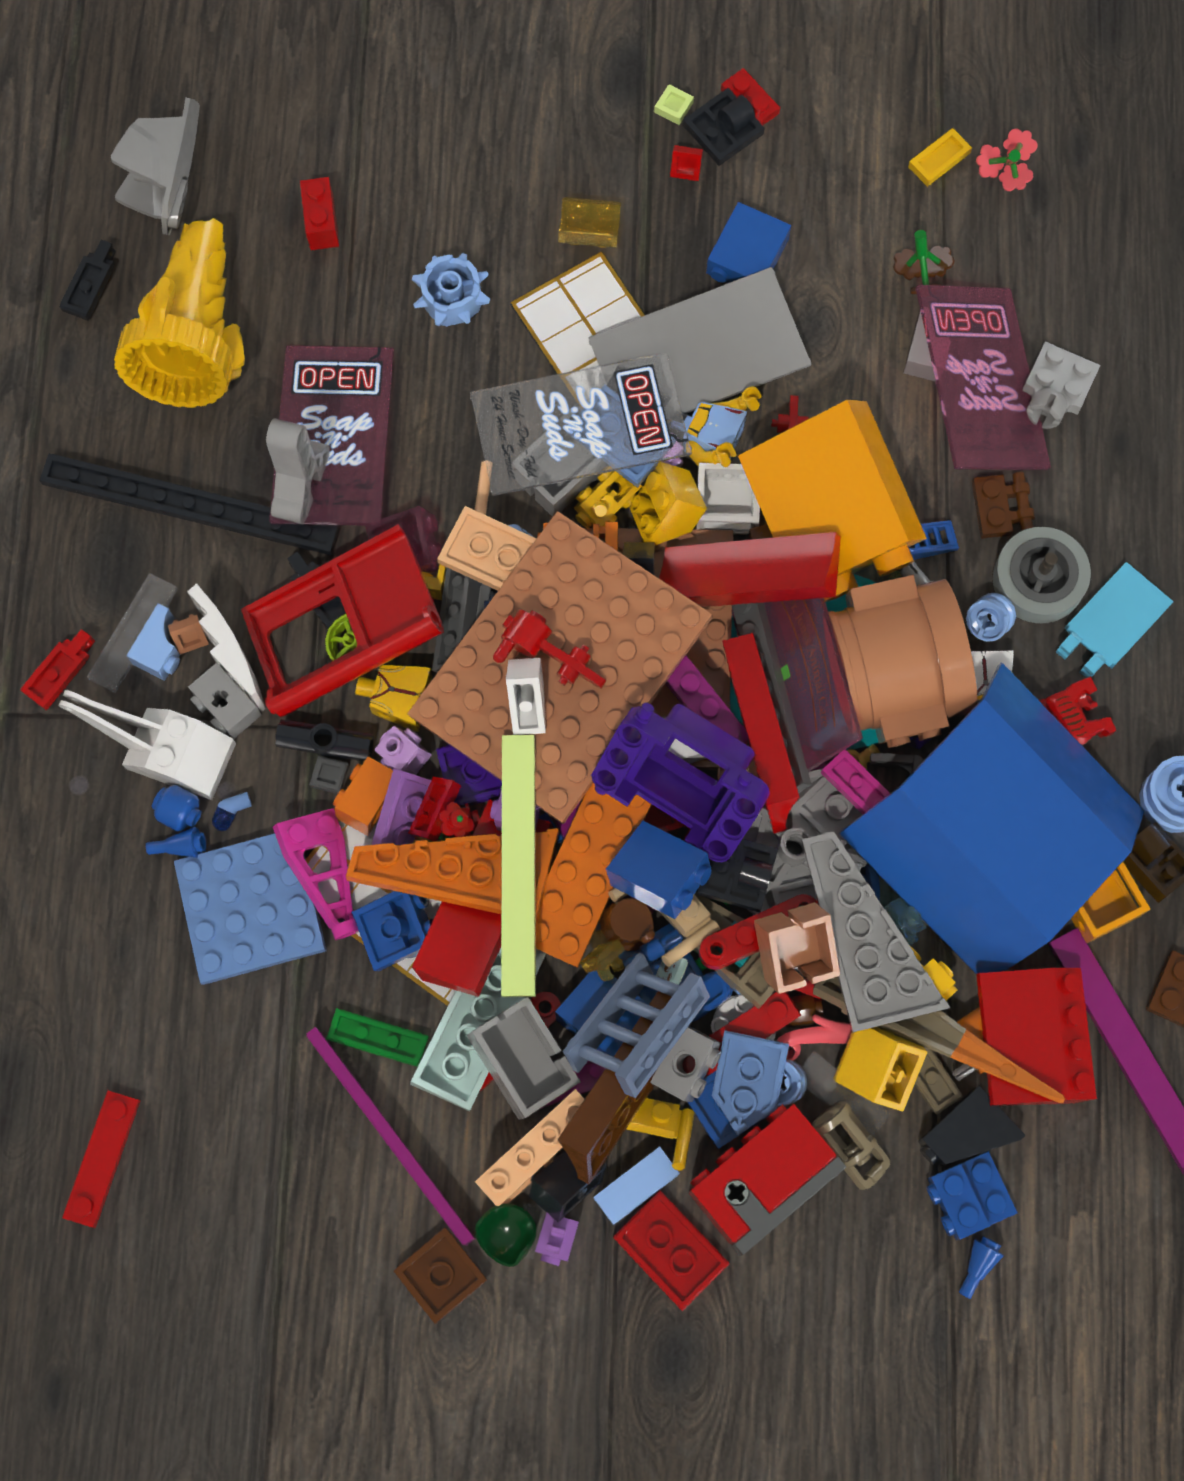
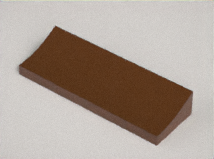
M658 991L649 1005L661 1010L672 996ZM640 1017L631 1031L643 1035L653 1021ZM623 1042L614 1057L622 1061L625 1060L634 1049V1046ZM609 1069L604 1070L558 1138V1142L564 1148L576 1169L578 1179L587 1184L591 1183L655 1086L650 1083L654 1074L637 1097L633 1098L624 1093L615 1076L616 1072Z

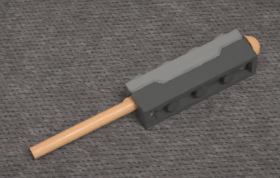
M488 461L481 462L475 511L486 515L493 468V464ZM447 567L440 610V619L444 627V633L437 636L432 671L438 673L484 611V600H490L491 587Z

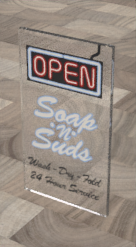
M667 352L470 392V400L473 404L492 496L690 456L692 448L689 444L669 363L670 358Z

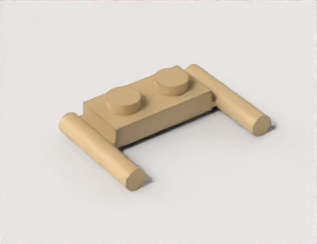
M616 888L608 892L613 902H617L627 896V894ZM693 895L690 906L686 910H682L676 919L667 916L686 938L662 956L663 962L668 967L698 947L706 937L720 931L717 922L710 918L711 913L695 895Z

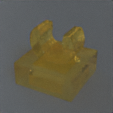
M618 939L599 944L579 963L586 973L597 971L601 980L604 982L614 978L609 966L615 972L625 968L623 961L618 957L625 949Z

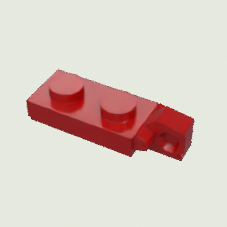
M81 629L72 641L66 639L63 643L59 642L20 688V691L47 711L85 665V661L90 656L87 652L95 642L93 637Z

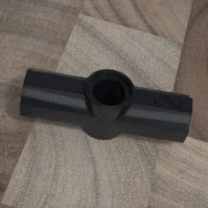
M281 719L277 726L275 745L279 748L315 753L326 758L339 757L365 761L367 757L372 755L374 735L333 728L326 723L314 725ZM321 736H332V741L329 745L322 747L317 745L318 739Z

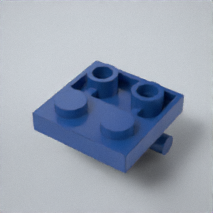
M668 924L656 931L655 937L650 942L641 945L638 950L623 951L616 956V959L623 970H625L626 966L632 962L638 953H642L653 975L656 976L662 962V956L681 943L683 937L671 924ZM691 954L685 955L683 958L687 959L688 966L680 984L684 982L690 973L701 977L704 976ZM644 986L639 996L650 1004L658 991Z

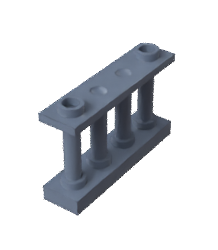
M638 953L632 962L626 966L622 975L577 1034L570 1039L563 1053L573 1071L577 1073L581 1071L587 1061L616 1072L615 1076L624 1093L636 1098L710 998V995L701 976L690 973L682 984H675L653 975L644 954ZM644 986L672 996L661 1010L635 1000ZM626 1010L653 1021L643 1035L621 1027L616 1023ZM607 1035L634 1046V1049L625 1060L622 1061L597 1050Z

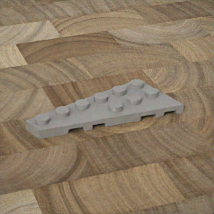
M835 832L802 839L801 842L818 905L831 916L840 970L838 981L852 1033L949 1009L950 1006L933 984V980L924 970L900 930L859 872L855 862Z

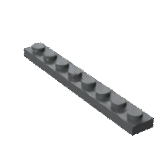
M765 602L732 605L739 635L754 634L799 793L811 786L812 783L786 683L783 679L782 667Z

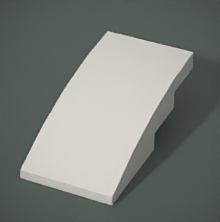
M195 584L187 592L198 611L204 616L198 622L210 642L215 646L210 651L212 657L262 713L266 707L257 679L244 651L217 607L198 584Z

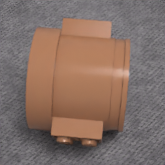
M914 575L853 588L845 596L847 608L837 612L830 611L825 613L826 636L835 682L843 712L852 734L860 733L866 729H875L878 743L887 742L888 748L907 744L910 742L909 737L918 735L919 741L942 735L941 730L949 727L947 719L968 715L977 705V686L970 644L957 599L946 579L916 585Z

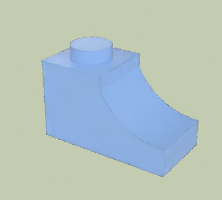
M158 603L126 656L134 666L165 681L168 675H172L178 668L180 654L170 642L168 625L172 624L175 618L169 608Z

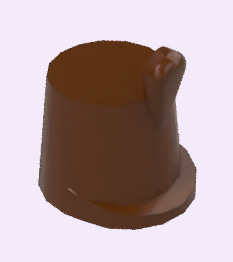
M624 897L617 902L610 901L607 903L600 918L601 931L606 939L618 949L625 951L638 950L641 945L650 942L655 937L653 918L646 904L629 897Z

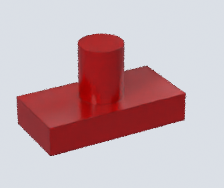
M433 776L408 834L416 839L437 842L443 823L439 818V814L442 811H446V806L449 803L455 802L461 785L453 780Z

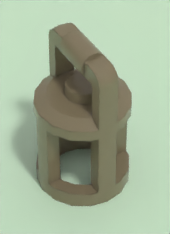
M843 1100L826 1109L811 1125L835 1152L836 1157H839L845 1164L846 1168L844 1171L860 1190H866L874 1186L885 1174L890 1166V1159L878 1145L875 1137L872 1134L870 1135L853 1113L847 1101ZM839 1124L843 1126L853 1139V1142L848 1146L834 1130ZM872 1152L878 1163L874 1164L863 1178L854 1166H861L870 1159Z

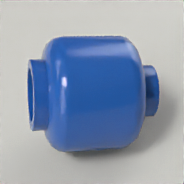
M172 785L169 788L163 787L157 793L152 803L155 819L177 832L183 831L188 826L194 827L202 814V811L199 810V798L179 785Z

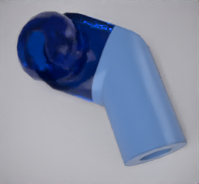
M248 792L224 799L218 803L212 818V824L217 830H228L233 823L237 811L252 807Z

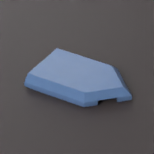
M725 1030L712 1097L727 1117L735 1133L739 1135L777 1109L789 1044Z

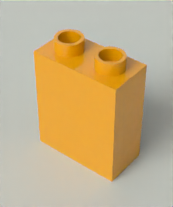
M845 400L738 455L773 538L836 532L841 536L836 597L823 598L824 602L846 595L850 589L859 587L853 573L874 564L879 577L910 565L914 562L909 547L927 539L867 401Z

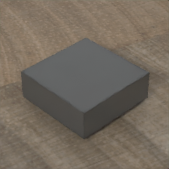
M318 756L309 786L338 794L343 789L349 764Z

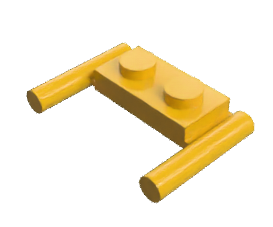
M646 1098L626 1129L677 1139L672 1167L678 1171L684 1170L695 1115L693 1110H679L680 1105Z

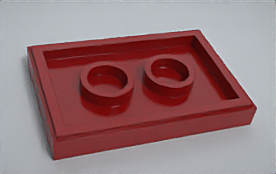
M661 1191L647 1202L613 1236V1239L681 1311L730 1264Z

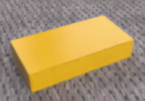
M952 128L910 160L908 168L928 187L971 153L972 147Z

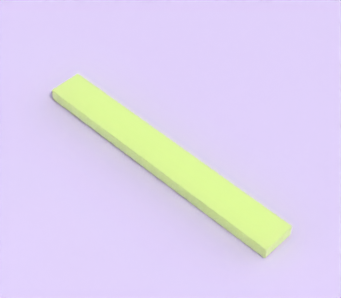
M502 735V997H536L534 735Z

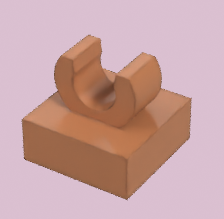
M191 614L189 618L181 621L174 620L172 624L168 625L170 635L180 655L209 645L207 636L198 622L200 621L198 615L194 616Z

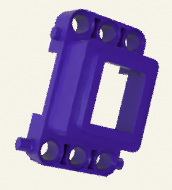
M649 703L632 707L620 723L591 774L592 781L595 784V791L598 794H608L627 807L635 795H638L689 827L691 830L684 841L707 852L709 859L715 862H725L732 856L770 794L767 784L746 770L755 756L753 749L681 704L674 705L665 719L654 713V707ZM677 739L725 769L719 780L711 778L668 751L674 740Z

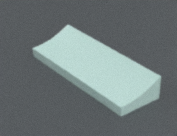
M501 948L479 997L455 991L410 1085L433 1094L469 1112L489 1071L468 1039L467 1034L525 998L501 996ZM536 949V974L546 956V953Z

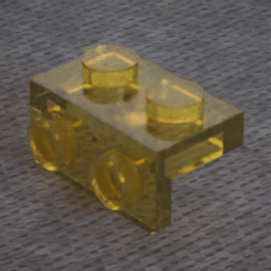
M564 197L562 199L558 243L617 248L621 203Z

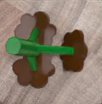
M918 230L914 234L916 252L914 253L911 249L906 248L901 253H896L894 255L896 263L893 268L897 274L903 275L907 280L922 276L923 285L911 288L910 294H918V298L929 299L926 288H929L931 296H935L936 291L943 289V285L941 283L929 284L928 277L932 278L936 275L943 277L946 274V270L952 268L955 260L951 256V249L949 247L942 248L937 245L928 251L926 232Z

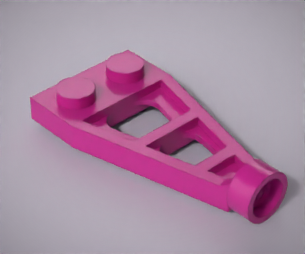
M334 808L275 824L273 830L284 859L329 929L332 930L334 939L340 940L358 933L359 930L352 914L350 883L346 879L348 866L345 841L338 819L335 816ZM325 846L330 853L331 867L329 871L317 874L310 869L303 854L305 850ZM334 879L337 883L340 899L329 904L324 900L318 883ZM338 919H343L344 922L339 923Z

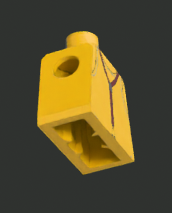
M381 665L376 680L365 677L358 678L355 694L371 698L369 707L375 716L419 732L420 724L409 717L407 713L432 681V672L428 667Z

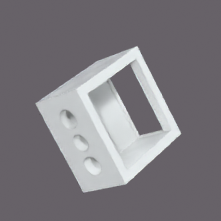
M699 463L697 488L707 510L696 524V530H733V535H748L749 529L759 526L760 506L742 464H730L728 467H723L721 463Z

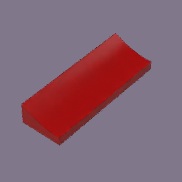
M836 532L665 547L659 579L701 607L836 597L841 536Z
M750 633L723 640L722 642L744 728L747 731L749 746L755 753L753 761L758 778L763 780L769 787L770 794L765 804L773 834L786 831L788 814L800 796L754 634Z
M488 800L472 836L488 834L502 836V831L496 829L494 819L490 817L492 800ZM538 819L535 833L554 829L551 822ZM442 901L412 965L413 970L422 981L479 997L501 948V914Z

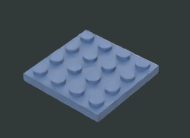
M275 833L198 854V858L187 857L174 861L201 984L205 985L327 951L318 911L284 859Z

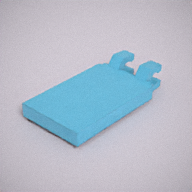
M1125 562L1067 624L1065 629L1070 635L1059 646L1056 653L1065 660L1081 643L1094 654L1080 670V673L1085 678L1092 677L1104 663L1112 669L1174 601L1130 564Z

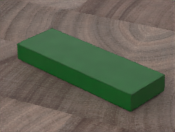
M336 1008L326 1039L418 1068L424 1056L429 1036Z

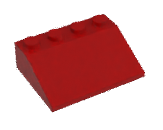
M1043 968L976 974L983 1042L1062 1094L1065 1098L1064 1103H1058L987 1073L990 1106L1071 1104L1097 1099L1081 968Z

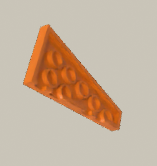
M559 828L535 833L536 919L557 843ZM488 834L445 838V841L437 842L421 840L415 841V844L404 845L387 843L355 846L346 873V879L351 882L501 914L502 836Z

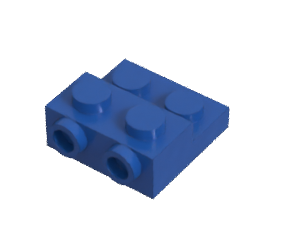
M393 891L352 911L374 971H381L406 958L417 956L433 922V919H429L425 908L428 907L427 898Z
M989 1151L927 1178L930 1183L926 1187L929 1197L934 1205H940L944 1214L941 1217L942 1225L948 1236L954 1235L955 1240H961L1018 1213Z

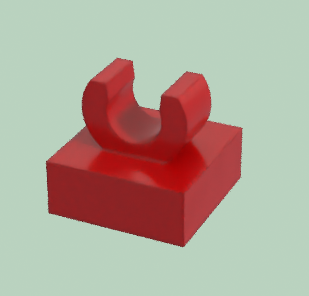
M674 145L670 177L699 181L703 149Z

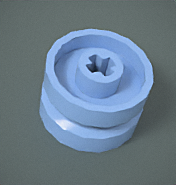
M1174 756L1163 761L1144 780L1139 793L1140 807L1144 810L1147 820L1152 824L1156 821L1164 831L1169 833L1184 832V756Z

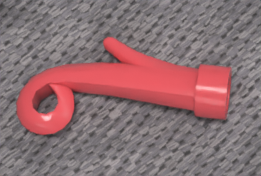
M815 1014L812 1016V1020L821 1026L789 1031L781 1035L776 1041L787 1043L792 1047L788 1051L787 1059L794 1061L801 1053L800 1044H847L852 1033L850 1023L829 1020Z

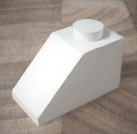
M541 658L508 660L506 685L513 735L546 733Z

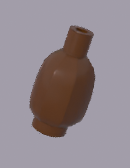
M810 995L791 997L802 1015L786 1026L804 1027L814 1025L813 1015L816 1014L824 1017L822 999L815 1000Z

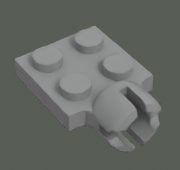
M1045 341L1022 390L1031 395L1032 398L1027 408L1029 420L1036 425L1041 414L1047 416L1041 428L1051 429L1060 424L1066 412L1078 415L1100 365Z

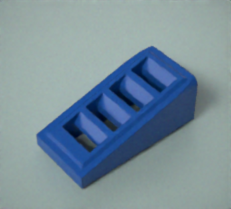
M951 520L921 524L927 538L923 540L925 546L920 547V544L917 543L913 545L914 548H909L914 560L958 550L959 546ZM945 530L948 543H942L939 531ZM928 533H933L936 545H931Z

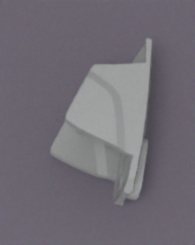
M186 97L182 117L136 119L129 126L111 154L112 163L129 172L115 194V200L137 212L155 219H161L162 234L170 235L172 228L178 229L187 196L188 177L196 139L200 105L195 99Z

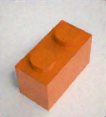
M367 757L362 765L358 763L350 775V785L346 790L341 789L333 802L337 819L369 836L379 820L393 770L370 757Z

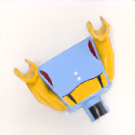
M751 386L743 391L741 397L729 401L698 403L692 417L676 411L670 428L684 433L683 439L688 438L689 441L683 442V451L688 454L697 466L699 463H721L723 467H728L731 464V457L737 456L735 448L744 431L747 416L746 409L748 407L750 411L758 410L760 403L757 399H760L762 395L756 387Z

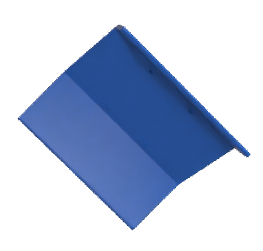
M1000 663L981 701L897 789L841 830L839 835L975 974L1006 971L1050 942L1132 852L1144 810L1003 663Z

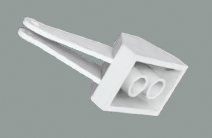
M64 691V697L79 705L138 727L135 736H132L72 703L60 700L58 705L127 747L129 750L122 763L125 769L171 786L179 785L193 794L213 800L236 746L233 738L197 719L172 710L147 708L143 718L92 701L72 691Z

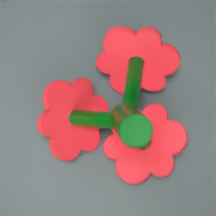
M1015 128L1009 132L1008 139L1003 143L1004 148L1008 150L1007 156H1000V149L998 147L992 148L991 145L987 144L981 147V155L976 158V163L979 165V174L983 178L989 176L996 178L999 173L998 170L1004 167V172L999 175V180L1003 182L1002 186L1006 191H1012L1015 188L1022 190L1026 187V183L1033 179V172L1028 169L1027 164L1020 163L1017 165L1016 163L1019 159L1028 160L1031 155L1030 153H1034L1038 147L1036 140L1032 139L1030 131L1025 130L1022 132Z

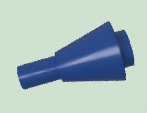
M197 827L162 841L146 843L148 855L167 853L198 858V854L206 850L205 835L203 832L200 833Z
M983 1236L981 1241L974 1239L967 1270L968 1275L959 1291L960 1294L971 1299L980 1280H983L1004 1257V1254L999 1251L1001 1248L1000 1244Z

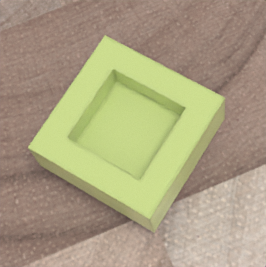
M669 84L656 103L654 113L680 125L693 105L694 97Z

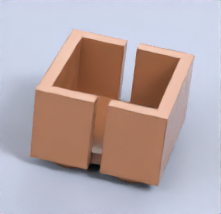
M814 902L788 910V917L780 912L754 920L764 979L778 994L807 986L806 980L794 970L797 967L798 971L812 984L840 976L831 916L817 903Z

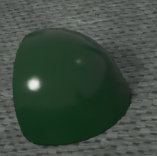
M501 1204L500 1206L490 1208L483 1214L475 1226V1235L481 1248L489 1257L503 1266L514 1267L524 1259L531 1249L536 1238L537 1228L532 1216L526 1210L513 1204Z

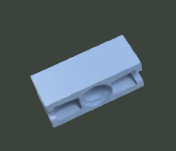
M659 1146L593 1198L610 1222L615 1225L675 1179L680 1173L672 1167V1162Z

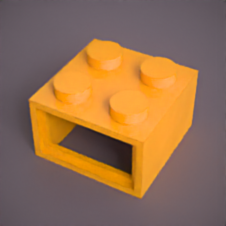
M1124 862L1117 869L1138 903L1139 908L1136 906L1115 869L1071 918L1087 944L1141 917L1150 910L1149 905Z

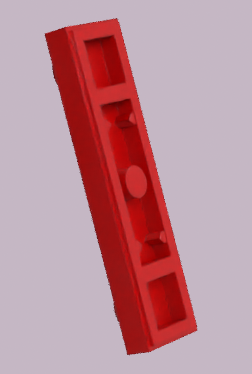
M775 992L759 1009L756 1006L752 1007L709 1035V1037L721 1042L718 1049L721 1051L725 1030L766 1039L802 1014L787 992L781 994ZM691 1055L687 1056L682 1064L687 1074L691 1073L695 1068V1059ZM718 1063L713 1069H708L704 1078L717 1070Z
M107 1091L66 1205L63 1219L96 1228L140 1100Z

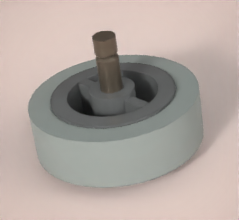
M1050 527L1029 528L1014 535L1003 547L993 570L995 593L1004 595L1012 602L1017 618L1032 623L1055 622L1069 615L1085 595L1091 578L1089 559L1082 546L1067 533Z

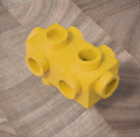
M607 466L598 474L597 479L600 482L593 489L587 486L576 496L579 502L574 507L578 512L575 516L577 521L587 529L593 528V524L605 526V522H615L618 518L615 513L622 506L626 509L631 505L633 498L637 495L636 492L642 485L637 488L611 467ZM613 482L619 486L617 493L614 490H610Z

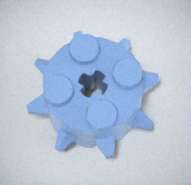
M464 253L458 258H453V255L433 256L432 261L425 267L426 271L424 274L413 275L412 281L421 288L422 297L413 304L414 307H425V310L435 320V325L437 326L443 325L448 327L464 322L469 324L471 322L470 318L479 312L481 305L489 304L490 298L481 291L480 283L489 275L488 272H477L473 264L467 260V254Z

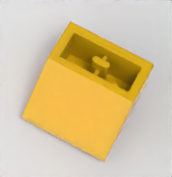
M659 461L653 472L648 475L646 483L638 495L633 498L629 507L643 541L655 542V545L692 532L707 510L690 470Z
M878 1027L853 1032L850 1035L833 1080L873 1103L904 1111L927 1055V1050L919 1044Z

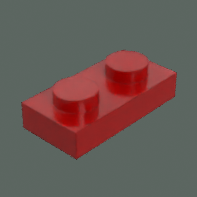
M744 68L721 83L722 92L729 88L736 97L743 95L748 99L754 109L755 118L762 126L779 114L780 107Z

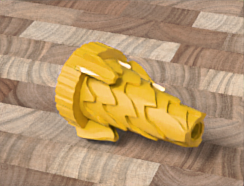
M214 218L209 221H194L189 225L184 223L180 240L176 241L172 249L164 275L139 304L138 313L140 318L130 320V323L123 327L114 358L115 369L118 371L117 374L124 380L127 386L142 396L158 401L161 404L187 408L212 404L227 392L230 381L241 376V367L245 363L243 341L239 331L240 327L237 324H231L224 328L225 320L222 319L225 304L223 293L227 278L222 277L225 268L226 251L224 248L226 243L223 242V224Z

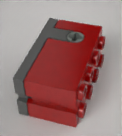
M782 1104L766 1119L769 1123L767 1127L761 1130L757 1125L741 1140L744 1145L736 1152L731 1147L715 1161L719 1166L717 1169L710 1173L706 1168L690 1182L693 1189L688 1194L726 1241L732 1244L731 1247L739 1256L748 1252L846 1168L845 1164L839 1157H836L835 1152L795 1104L788 1109ZM728 1187L733 1190L738 1187L742 1193L738 1196L741 1200L740 1202L738 1199H733L732 1201L728 1199L727 1195L730 1193Z

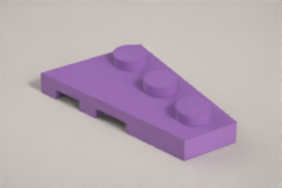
M393 769L371 845L387 843L404 845L413 843L415 837L409 835L408 832L431 780L402 770Z

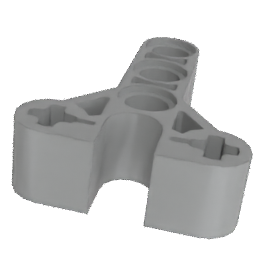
M274 418L270 422L266 436L267 447L276 471L271 516L304 524L313 503L311 482L312 480L321 481L329 458V445L311 441L304 425Z

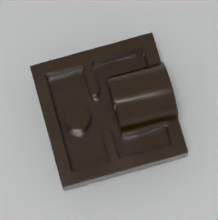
M1155 821L1136 836L1132 852L1123 862L1146 891L1160 903L1184 883V852Z

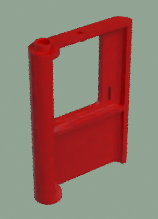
M399 525L386 530L241 609L270 688L267 690L265 704L272 714H277L280 717L292 713L444 633L442 621L410 541ZM339 597L356 638L357 647L353 651L287 684L270 641L271 632L324 603Z

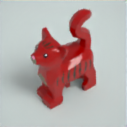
M1091 676L1071 684L1064 691L1044 699H1038L1082 746L1095 735L1103 738L1111 736L1116 732L1111 717L1087 721L1083 713V708L1090 711L1098 706L1097 702L1093 701L1090 696H1086V693L1090 695L1097 691Z

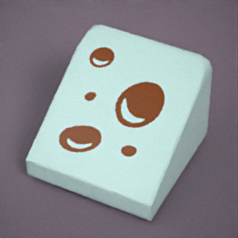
M681 958L670 967L666 966L662 960L656 976L679 985L688 966L687 959Z

